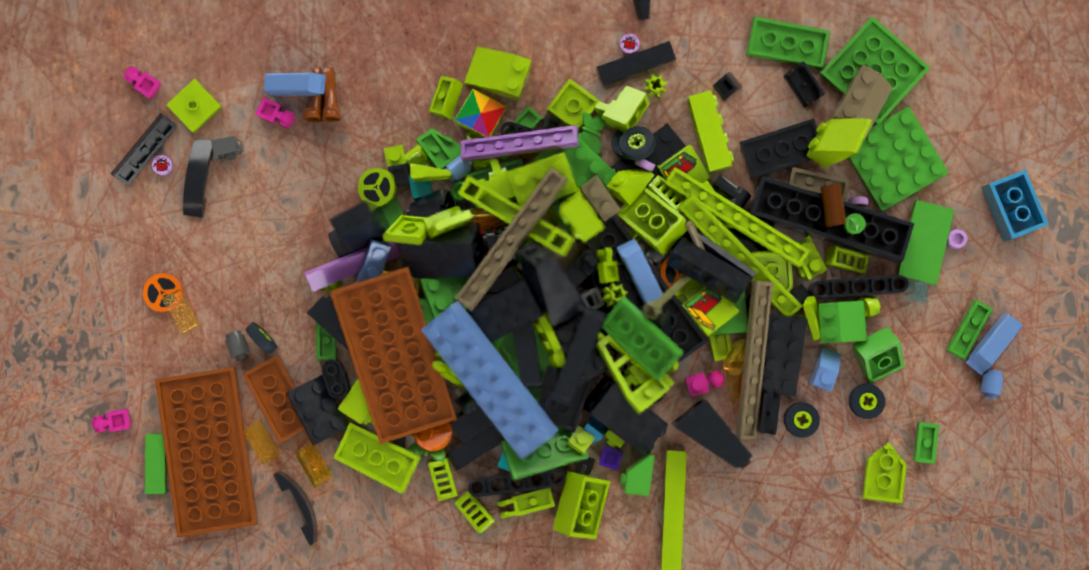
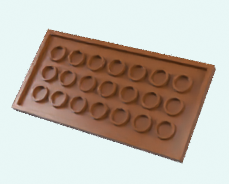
M409 267L330 291L380 444L457 420L445 379L440 375V372L432 367L433 361H438V357L435 356L434 346L421 330L427 323Z
M229 367L155 379L177 538L257 525L258 519L236 368Z

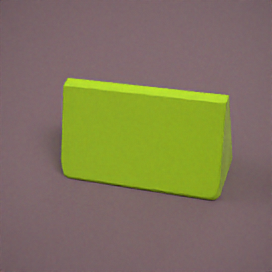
M441 76L429 113L451 120L463 83L454 78Z

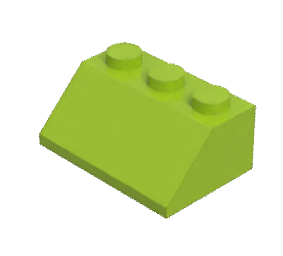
M567 471L552 530L567 536L596 539L611 481Z

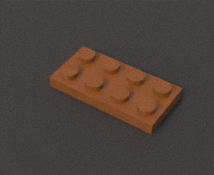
M279 355L273 356L242 374L279 444L304 431L285 394L296 388Z

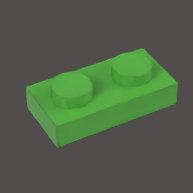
M917 422L913 461L935 464L939 424Z

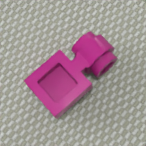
M134 66L127 68L123 79L132 85L136 82L133 88L152 100L162 83L146 72H143L140 76L142 72Z
M263 97L255 113L257 117L272 124H275L278 118V124L287 129L293 126L296 120L294 113L288 110L281 112L283 107L280 104Z
M720 370L708 373V378L705 377L704 372L686 377L685 381L690 397L709 392L708 384L712 385L713 388L723 386V381H725L723 373H720Z
M129 409L107 412V419L105 415L93 417V421H91L92 429H95V433L107 431L108 426L110 432L132 428Z

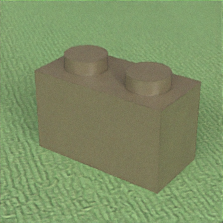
M597 174L581 185L582 191L604 222L621 210Z

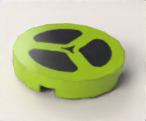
M371 168L360 177L358 193L363 201L366 200L381 207L389 204L394 199L397 185L394 176L388 170Z

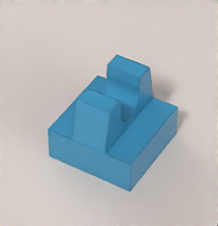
M594 416L589 419L584 427V430L595 437L592 444L600 441L608 429Z

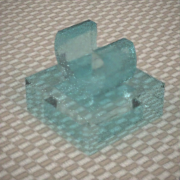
M915 282V285L908 286V289H914L915 293L912 296H906L907 299L915 300L918 303H928V283Z

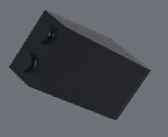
M366 200L329 219L338 238L354 252L368 247L370 239L384 241L383 234L391 227L382 208Z
M479 223L466 224L433 238H430V235H428L421 245L398 243V250L402 253V268L409 267L412 277L470 278L484 259Z
M535 242L527 244L524 248L517 251L524 278L527 280L550 325L554 327L586 310V304L554 256Z
M606 375L603 376L586 398L583 406L587 412L644 456L652 451L654 443L665 434L669 425L649 408L638 415L625 399L617 383Z
M699 399L671 423L673 427L736 469L739 467L743 469L751 462L750 458L753 455L706 399Z

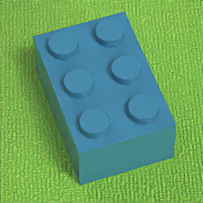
M1026 170L981 187L1003 241L1014 239L1049 225Z

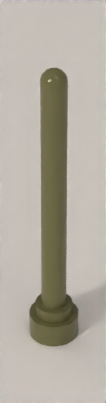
M683 275L656 301H649L643 307L645 316L655 319L661 313L662 306L691 278Z

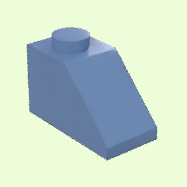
M821 347L808 384L825 391H832L839 373L841 354Z

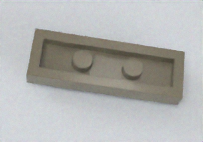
M792 167L788 184L821 194L820 187L841 184L843 200H845L850 180Z

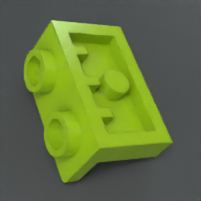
M456 206L425 218L423 223L430 238L466 225L472 218L469 210L462 212L460 207Z
M810 235L797 241V243L810 250L801 267L796 268L799 277L808 281L827 271Z

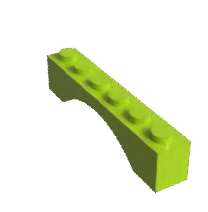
M469 176L458 192L461 196L508 224L512 222L521 209L518 205ZM542 219L538 221L529 234L530 237L564 257L575 241L573 237Z

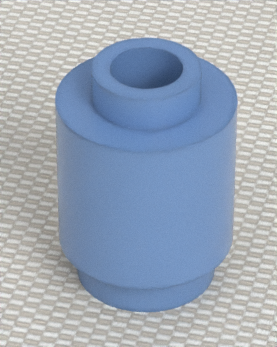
M460 155L446 165L444 170L451 171L453 179H450L452 183L458 182L472 171L471 166L473 164L471 161L463 162Z
M988 369L983 374L980 393H983L985 398L996 399L997 396H1001L1004 378L1002 371Z

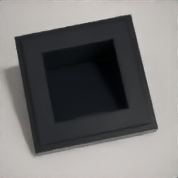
M728 72L713 87L725 101L739 90L742 85L731 72Z

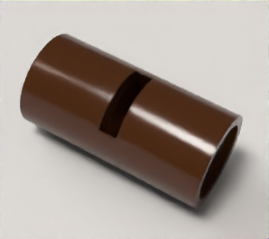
M841 184L820 187L826 227L845 225L846 217Z

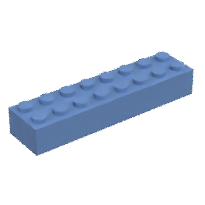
M459 301L421 329L521 459L552 438L558 431L554 423Z

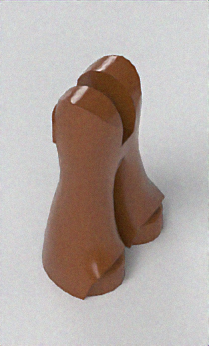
M313 67L312 73L322 74V70L320 67ZM325 67L324 70L326 75L324 110L322 111L323 94L310 96L308 105L303 113L304 120L309 122H323V119L326 122H338L341 120L336 99L335 72L333 67Z

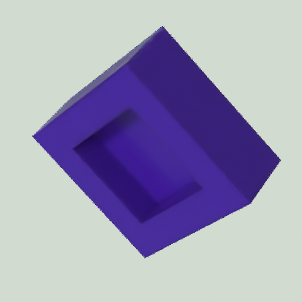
M604 445L598 465L618 471L623 451Z

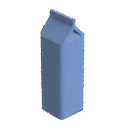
M317 73L265 74L264 92L271 96H319L325 92L326 75Z
M633 239L617 247L619 255L644 306L649 301L657 300L663 293L636 240Z
M1002 314L971 352L966 363L982 375L994 364L1023 325L1010 314Z

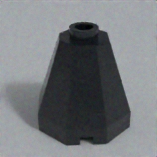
M447 189L437 190L410 203L409 208H407V216L427 218L453 208L455 203L451 191Z

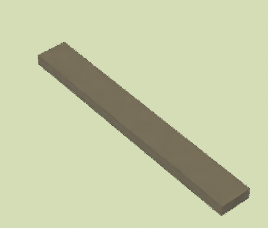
M551 167L455 299L473 311L569 181L566 177Z
M752 280L736 436L739 440H756L773 288V282Z

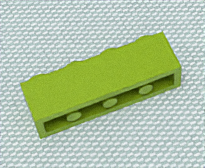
M711 90L688 96L686 102L705 169L709 174L729 169L732 166V162H734V157L727 148L729 143L726 132L723 133L721 127L723 119L721 114L717 113L716 107L718 102L716 96L712 95Z

